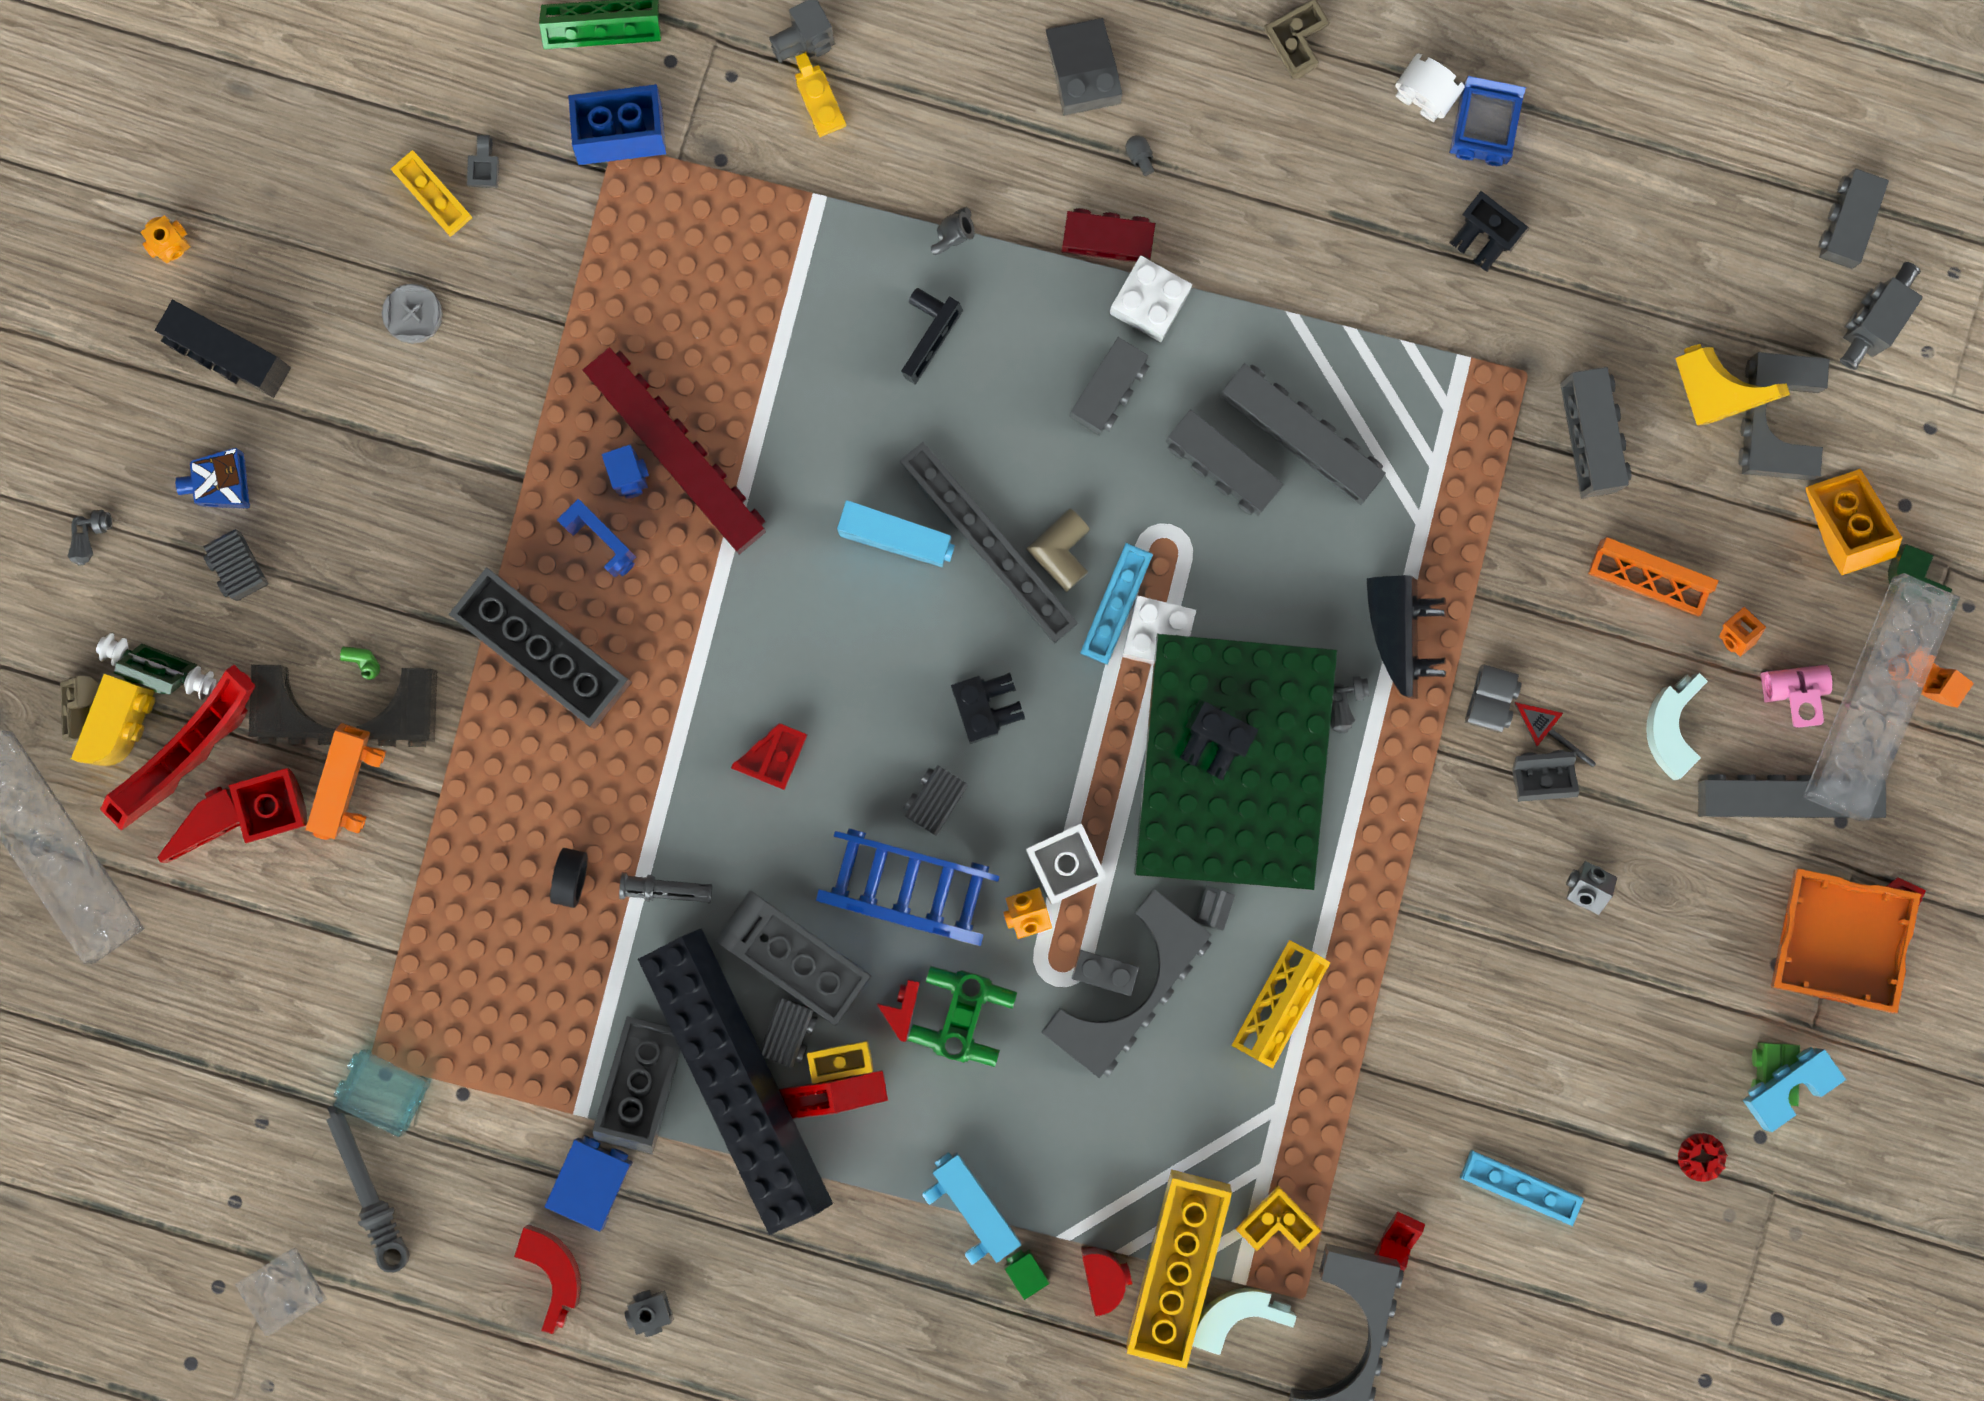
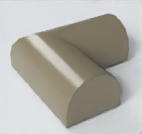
M1310 0L1263 27L1292 79H1298L1306 75L1319 63L1305 39L1330 24L1317 0Z
M1071 508L1026 548L1029 554L1066 593L1088 574V571L1069 550L1090 529Z
M75 676L60 683L63 741H78L89 713V706L92 705L99 688L97 681L91 677Z

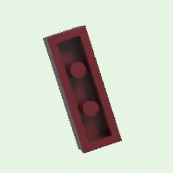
M1075 208L1073 212L1067 211L1062 253L1135 263L1141 255L1150 260L1156 223L1149 222L1150 219L1146 217L1134 216L1130 220L1120 218V215L1116 213L1105 212L1101 216L1093 215L1087 209Z

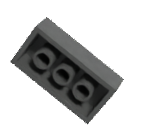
M1608 367L1573 372L1560 383L1581 499L1615 494L1629 485L1628 480H1631L1632 473L1630 464L1628 462L1625 463L1623 451L1626 450V440L1624 434L1619 432L1618 422L1621 420L1619 405L1614 404L1612 393L1615 392L1614 377L1612 374L1609 375Z

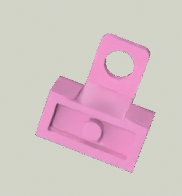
M1828 665L1761 673L1764 702H1775L1789 698L1794 727L1800 728L1823 724L1821 696L1829 695L1832 692L1833 685ZM1803 703H1810L1815 709V715L1811 720H1804L1799 715V707Z

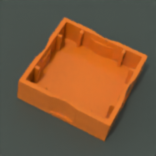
M1803 869L1794 870L1771 988L1898 1014L1906 974V952L1913 937L1921 894L1880 885L1850 882L1841 877Z

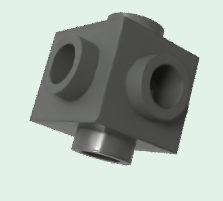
M1585 861L1578 871L1573 869L1566 882V885L1569 886L1566 899L1599 915L1613 896L1617 877Z
M646 1290L633 1295L634 1300L630 1301L627 1305L628 1310L624 1312L629 1329L634 1328L636 1335L644 1333L645 1337L661 1333L663 1331L662 1326L671 1324L674 1320L665 1290L655 1294H651L650 1290ZM644 1310L649 1311L651 1313V1317L647 1316L644 1313Z

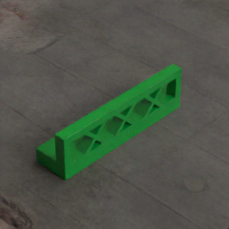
M604 0L541 5L539 26L543 49L661 41L659 0ZM652 8V10H640V9ZM548 15H559L554 17H548Z

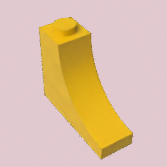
M1697 344L1684 349L1685 354L1675 358L1697 426L1708 425L1790 395L1787 383L1761 387L1737 379L1724 368L1717 358L1713 347L1702 348L1701 344Z

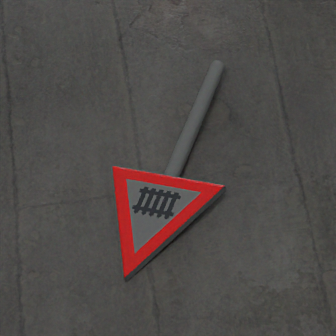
M1515 702L1536 747L1549 733L1569 750L1575 752L1578 757L1591 767L1596 765L1591 758L1552 729L1563 713Z

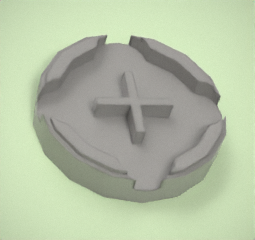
M412 283L401 285L394 289L395 291L385 299L382 308L383 323L390 334L401 342L410 344L424 342L434 336L441 325L443 316L441 303L435 294L422 285Z

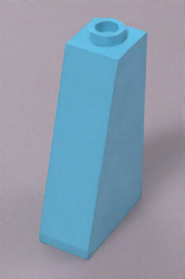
M847 500L837 528L840 537L942 568L944 561H951L955 545L950 543L951 535Z

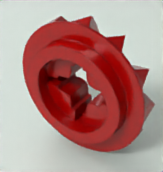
M1697 1133L1686 1138L1681 1144L1678 1151V1163L1687 1177L1695 1181L1707 1182L1718 1178L1722 1170L1726 1168L1725 1163L1728 1155L1725 1152L1723 1143L1713 1135ZM1702 1148L1706 1154L1714 1156V1158L1706 1160V1166L1702 1167L1701 1162L1691 1160V1158H1696V1156L1701 1154Z

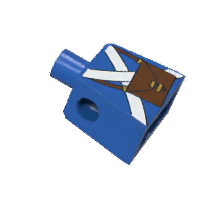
M237 448L192 460L190 462L191 476L176 477L175 485L178 495L193 494L194 502L200 506L250 508L244 452Z

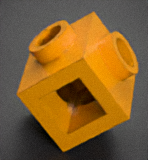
M165 215L151 219L146 224V228L140 232L146 240L142 245L152 258L158 256L166 264L181 257L191 247L184 238L187 232L179 221L175 220L172 222Z
M1040 887L1005 898L1009 910L1004 911L1003 914L1008 929L1014 927L1018 939L1052 929Z

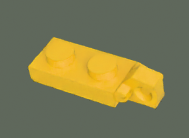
M806 52L796 56V63L800 70V73L795 74L796 85L819 138L846 127V122L820 66L812 67Z

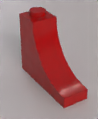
M883 1071L814 1084L779 1088L793 1119L835 1114L888 1101Z

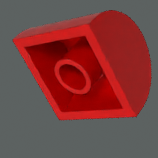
M289 768L229 785L245 844L307 825V811L298 781Z
M1097 1247L1081 1248L1095 1317L1110 1313L1121 1303L1126 1286L1132 1285L1129 1266L1127 1263L1120 1264L1117 1258L1105 1249Z

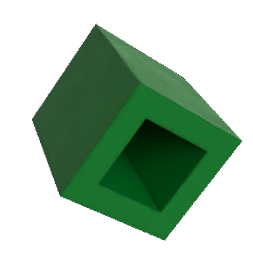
M1019 1249L1006 1258L1008 1263L1004 1265V1269L1024 1300L1050 1284L1048 1277L1030 1249L1026 1252Z

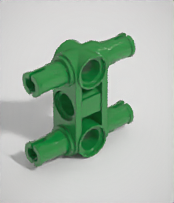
M930 966L925 983L951 990V994H953L943 1029L936 1031L913 1024L908 1041L932 1048L936 1055L963 1063L972 1060L995 1067L1000 1050L975 1043V1039L972 1038L982 1003L986 1004L987 1001L1013 1009L1017 992L994 985L990 978L967 971L957 970V973ZM970 978L977 980L980 984V991L974 996L965 994L962 988L963 983ZM957 1037L962 1041L963 1048L959 1053L951 1054L946 1050L945 1043L949 1038Z

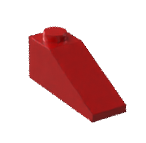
M217 787L204 794L206 799L196 804L157 858L160 863H169L240 826L230 789Z

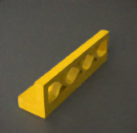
M1289 940L1231 1046L1273 1069L1330 962ZM1296 950L1304 954L1298 966L1290 968L1289 961L1294 951ZM1286 978L1287 986L1284 992L1276 995L1275 986L1277 982ZM1271 1005L1272 1014L1269 1019L1261 1021L1260 1013L1263 1008ZM1257 1032L1258 1039L1252 1050L1245 1047L1243 1044L1248 1035Z

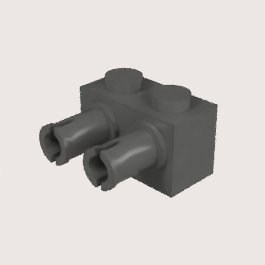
M806 0L789 9L792 26L769 37L772 51L779 63L801 51L806 52L809 58L814 55L820 57L828 53L832 49L831 46L835 45L832 26L818 0Z

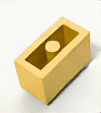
M868 1040L807 1053L812 1084L870 1073L874 1070Z

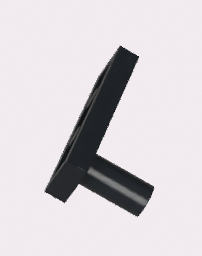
M916 288L913 291L909 303L935 319L901 370L905 379L915 385L963 312L960 303L950 296L943 303L920 288Z

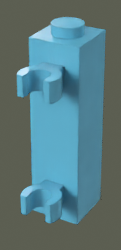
M948 1152L934 1162L937 1167L932 1173L939 1182L924 1191L922 1195L930 1205L947 1193L981 1242L965 1252V1256L971 1265L979 1261L987 1253H990L997 1263L1021 1246V1241L958 1152L953 1156Z

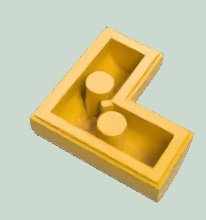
M1279 1186L1235 1228L1256 1251L1278 1230L1299 1251L1321 1231Z

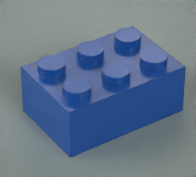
M657 84L568 95L572 147L578 165L666 154L663 110Z

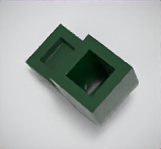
M1908 544L1899 547L1897 556L1892 558L1889 565L1888 580L1893 592L1905 602L1915 600L1917 595H1919L1921 601L1932 605L1947 601L1952 589L1925 578L1934 555Z

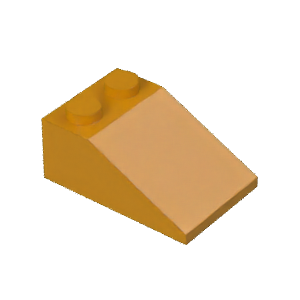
M1861 469L1806 487L1805 491L1827 552L1841 576L1897 556L1902 536Z

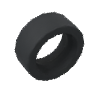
M562 848L560 851L550 890V901L552 904L572 908L577 906L586 876L588 861L586 852Z

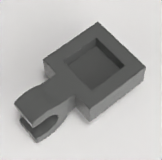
M477 135V156L468 155V187L498 188L499 158L498 156H491L493 139L490 138V135Z

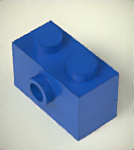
M631 445L602 454L612 488L620 497L625 495L626 499H630L643 494L642 489L648 488L645 477L649 476L644 459L639 460L638 454Z

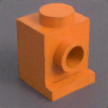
M1743 607L1723 624L1724 628L1719 638L1723 640L1724 645L1729 651L1735 652L1741 657L1757 644L1766 626L1749 610ZM1742 621L1753 630L1751 633L1741 625Z

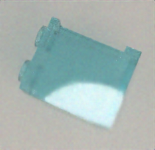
M368 1049L361 1050L359 1054L355 1053L347 1067L351 1071L346 1081L341 1080L335 1090L334 1097L337 1099L334 1106L397 1137L404 1136L432 1080L424 1076H416L371 1054L372 1051Z

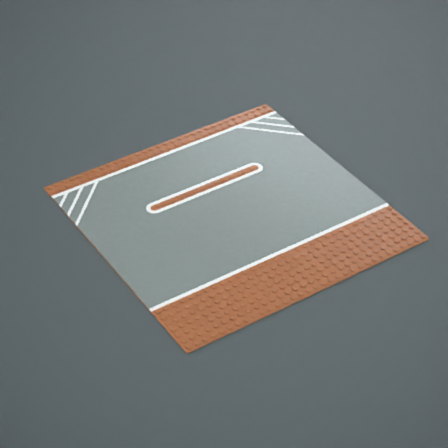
M663 155L608 161L498 576L632 683L598 726L593 729L484 642H480L371 1052V1062L376 1065L596 1120L626 1017L629 1016L670 1027L638 959L702 928L760 1049L780 997L803 1006L806 1005L715 941L748 892L752 891L871 975L836 1026L814 1011L813 1016L818 1019L812 1035L806 1033L802 1045L807 1046L801 1064L795 1062L794 1067L791 1068L764 1058L778 1089L812 1083L807 1058L808 1052L866 1040L869 1042L874 1068L873 1072L883 1071L888 1101L835 1114L793 1119L821 1178L928 1204L922 1194L939 1182L932 1173L937 1167L934 1162L948 1152L951 1156L958 1152L1010 1226L1148 1260L1171 1169L1230 1184L1232 1190L1211 1277L1303 1299L1306 1296L1528 378L1527 373L1520 369L1191 288L1180 311L1160 343L1110 315L1111 306L1131 272L975 234L972 240L967 239L958 246H951L944 252L933 255L931 246L940 242L937 234V228L941 226L939 224ZM916 288H920L943 303L950 296L960 303L963 312L915 385L905 379L901 370L935 319L909 303L913 291ZM1117 337H1120L1149 355L1145 364L1150 367L1141 381L1135 379L1130 389L1134 392L1125 406L1119 404L1114 412L1118 418L1110 431L1104 429L1101 435H1098L1072 419L1070 412ZM609 347L615 354L620 350L631 362V365L627 368L632 374L636 376L640 373L651 386L647 389L653 398L658 395L670 408L666 412L673 421L678 418L689 431L685 436L693 444L697 440L708 453L704 457L711 466L717 463L727 475L724 482L730 489L736 486L746 497L743 504L747 509L752 511L755 508L766 521L762 525L766 533L740 555L583 372L582 369ZM1244 363L1249 367L1251 365L1258 367L1265 374L1264 379L1272 385L1278 383L1288 391V397L1295 403L1301 401L1312 410L1311 415L1319 421L1323 419L1329 422L1336 429L1334 433L1343 440L1349 438L1359 446L1360 449L1358 451L1366 458L1372 456L1383 465L1382 470L1386 472L1385 476L1361 505L1220 397L1223 389ZM1190 409L1284 484L1259 516L1255 513L1252 515L1246 513L1238 506L1239 500L1232 494L1226 496L1214 486L1216 482L1208 475L1205 478L1200 476L1191 468L1193 464L1186 457L1178 458L1168 449L1169 444L1166 442L1168 436ZM924 442L1078 624L1056 643L1050 639L900 463V460L920 443ZM627 445L632 446L638 454L639 460L644 459L649 476L645 477L648 488L642 489L643 494L630 499H626L625 495L620 497L612 488L602 458L603 453ZM577 499L636 556L632 561L635 565L626 575L621 576L619 574L615 578L604 568L615 556V552L587 524L573 536L557 521ZM846 500L951 535L950 543L955 545L951 561H944L942 568L840 537L837 528ZM1071 508L1090 529L1069 550L1088 571V574L1066 593L1029 554L1026 548ZM1125 543L1153 554L1135 600L1137 596H1142L1196 610L1190 634L1191 637L1337 650L1334 684L1340 683L1344 687L1353 686V677L1361 676V679L1367 678L1369 696L1364 697V700L1356 701L1354 692L1347 693L1349 708L1355 719L1352 728L1346 733H1339L1330 726L1314 890L1134 874L1154 666L1153 664L1122 657L1135 600L1108 665L1080 654ZM1399 575L1413 576L1417 579V596L1419 599L1442 597L1446 599L1445 605L1431 607L1432 609L1446 611L1445 617H1419L1417 620L1419 659L1446 658L1445 665L1431 668L1446 671V677H1419L1418 699L1412 700L1399 692L1381 659L1370 620L1367 578ZM1010 672L1012 681L1001 684V686L1014 683L1016 691L990 698L991 702L988 703L990 708L993 707L995 710L1020 701L1022 709L1010 714L1023 711L1025 720L1001 726L997 736L970 744L951 685L977 676L987 681ZM1335 692L1336 701L1342 700L1341 694ZM779 723L808 735L785 790L731 769L732 764L747 753L752 746L763 739ZM938 765L967 783L968 787L937 836L905 817L908 811L904 809V806L913 793L917 796L920 794L924 787L920 781L929 768L935 770ZM1082 823L1107 879L1051 904L1026 849ZM848 828L865 832L864 839L970 868L972 862L988 866V873L998 875L1000 878L998 882L983 878L971 925H974L973 932L984 934L981 946L816 901L819 889L831 892L832 887L836 886L847 847V840L833 837L835 831L847 834ZM862 844L859 845L847 891H850L848 897L859 900L860 894L864 895L876 848ZM562 848L586 852L588 856L584 886L575 908L552 904L550 901L553 873ZM888 852L875 899H878V906L892 909L893 904H897L909 857ZM921 861L908 907L911 908V915L926 918V914L930 913L942 866ZM954 870L942 913L944 924L955 926L956 921L960 920L971 874ZM625 872L628 876L636 877L652 875L655 877V880L712 884L711 903L653 898V901L650 900V902H645L644 898L625 897L624 900L619 899L621 874ZM1206 885L1234 894L1235 897L1224 931L1197 922L1212 934L1208 939L1212 944L1201 957L1196 954L1189 964L1193 968L1185 979L1181 981L1178 978L1171 986L1174 993L1164 1005L1160 1002L1152 1011L1156 1015L1145 1029L1142 1026L1138 1028L1134 1034L1137 1040L1127 1052L1121 1050L1115 1060L1118 1061V1064L1108 1077L1103 1074L1098 1078L1041 1032L1059 1008L1083 1020L1105 1022L1130 1014L1147 999L1157 979L1158 952L1151 932L1135 914V911L1153 889L1194 921ZM1040 887L1052 929L1018 939L1014 927L1008 929L1003 914L1004 911L1009 910L1005 898ZM764 933L761 936V940L767 942L769 937ZM1291 940L1330 962V965L1272 1069L1231 1045L1288 941ZM1079 950L1138 966L1139 971L1132 995H1124L1073 980L1072 974ZM1295 950L1289 961L1290 968L1298 966L1304 954ZM930 966L957 973V970L967 971L990 978L992 984L1017 992L1013 1009L987 1001L986 1004L982 1003L972 1038L975 1039V1043L1000 1050L995 1067L968 1060L965 1063L950 1060L936 1055L932 1048L908 1041L913 1024L936 1031L943 1029L953 994H951V990L925 983ZM970 978L963 983L962 988L965 994L974 996L980 991V984L977 980ZM1286 978L1277 982L1275 986L1276 995L1284 992L1287 986ZM908 979L919 981L920 986L907 1040L903 1042L898 1039L877 1004L901 1008L902 1003L897 1002L901 984L907 985ZM1271 1005L1263 1008L1260 1013L1261 1021L1269 1019L1272 1014ZM1257 1032L1248 1035L1243 1044L1245 1047L1252 1050L1258 1039ZM951 1037L946 1041L945 1048L949 1053L956 1054L962 1050L963 1044L959 1038ZM680 1051L658 1136L730 1154L691 1070ZM1279 1186L1321 1231L1299 1251L1278 1230L1256 1251L1235 1228ZM947 1193L930 1204L961 1213Z

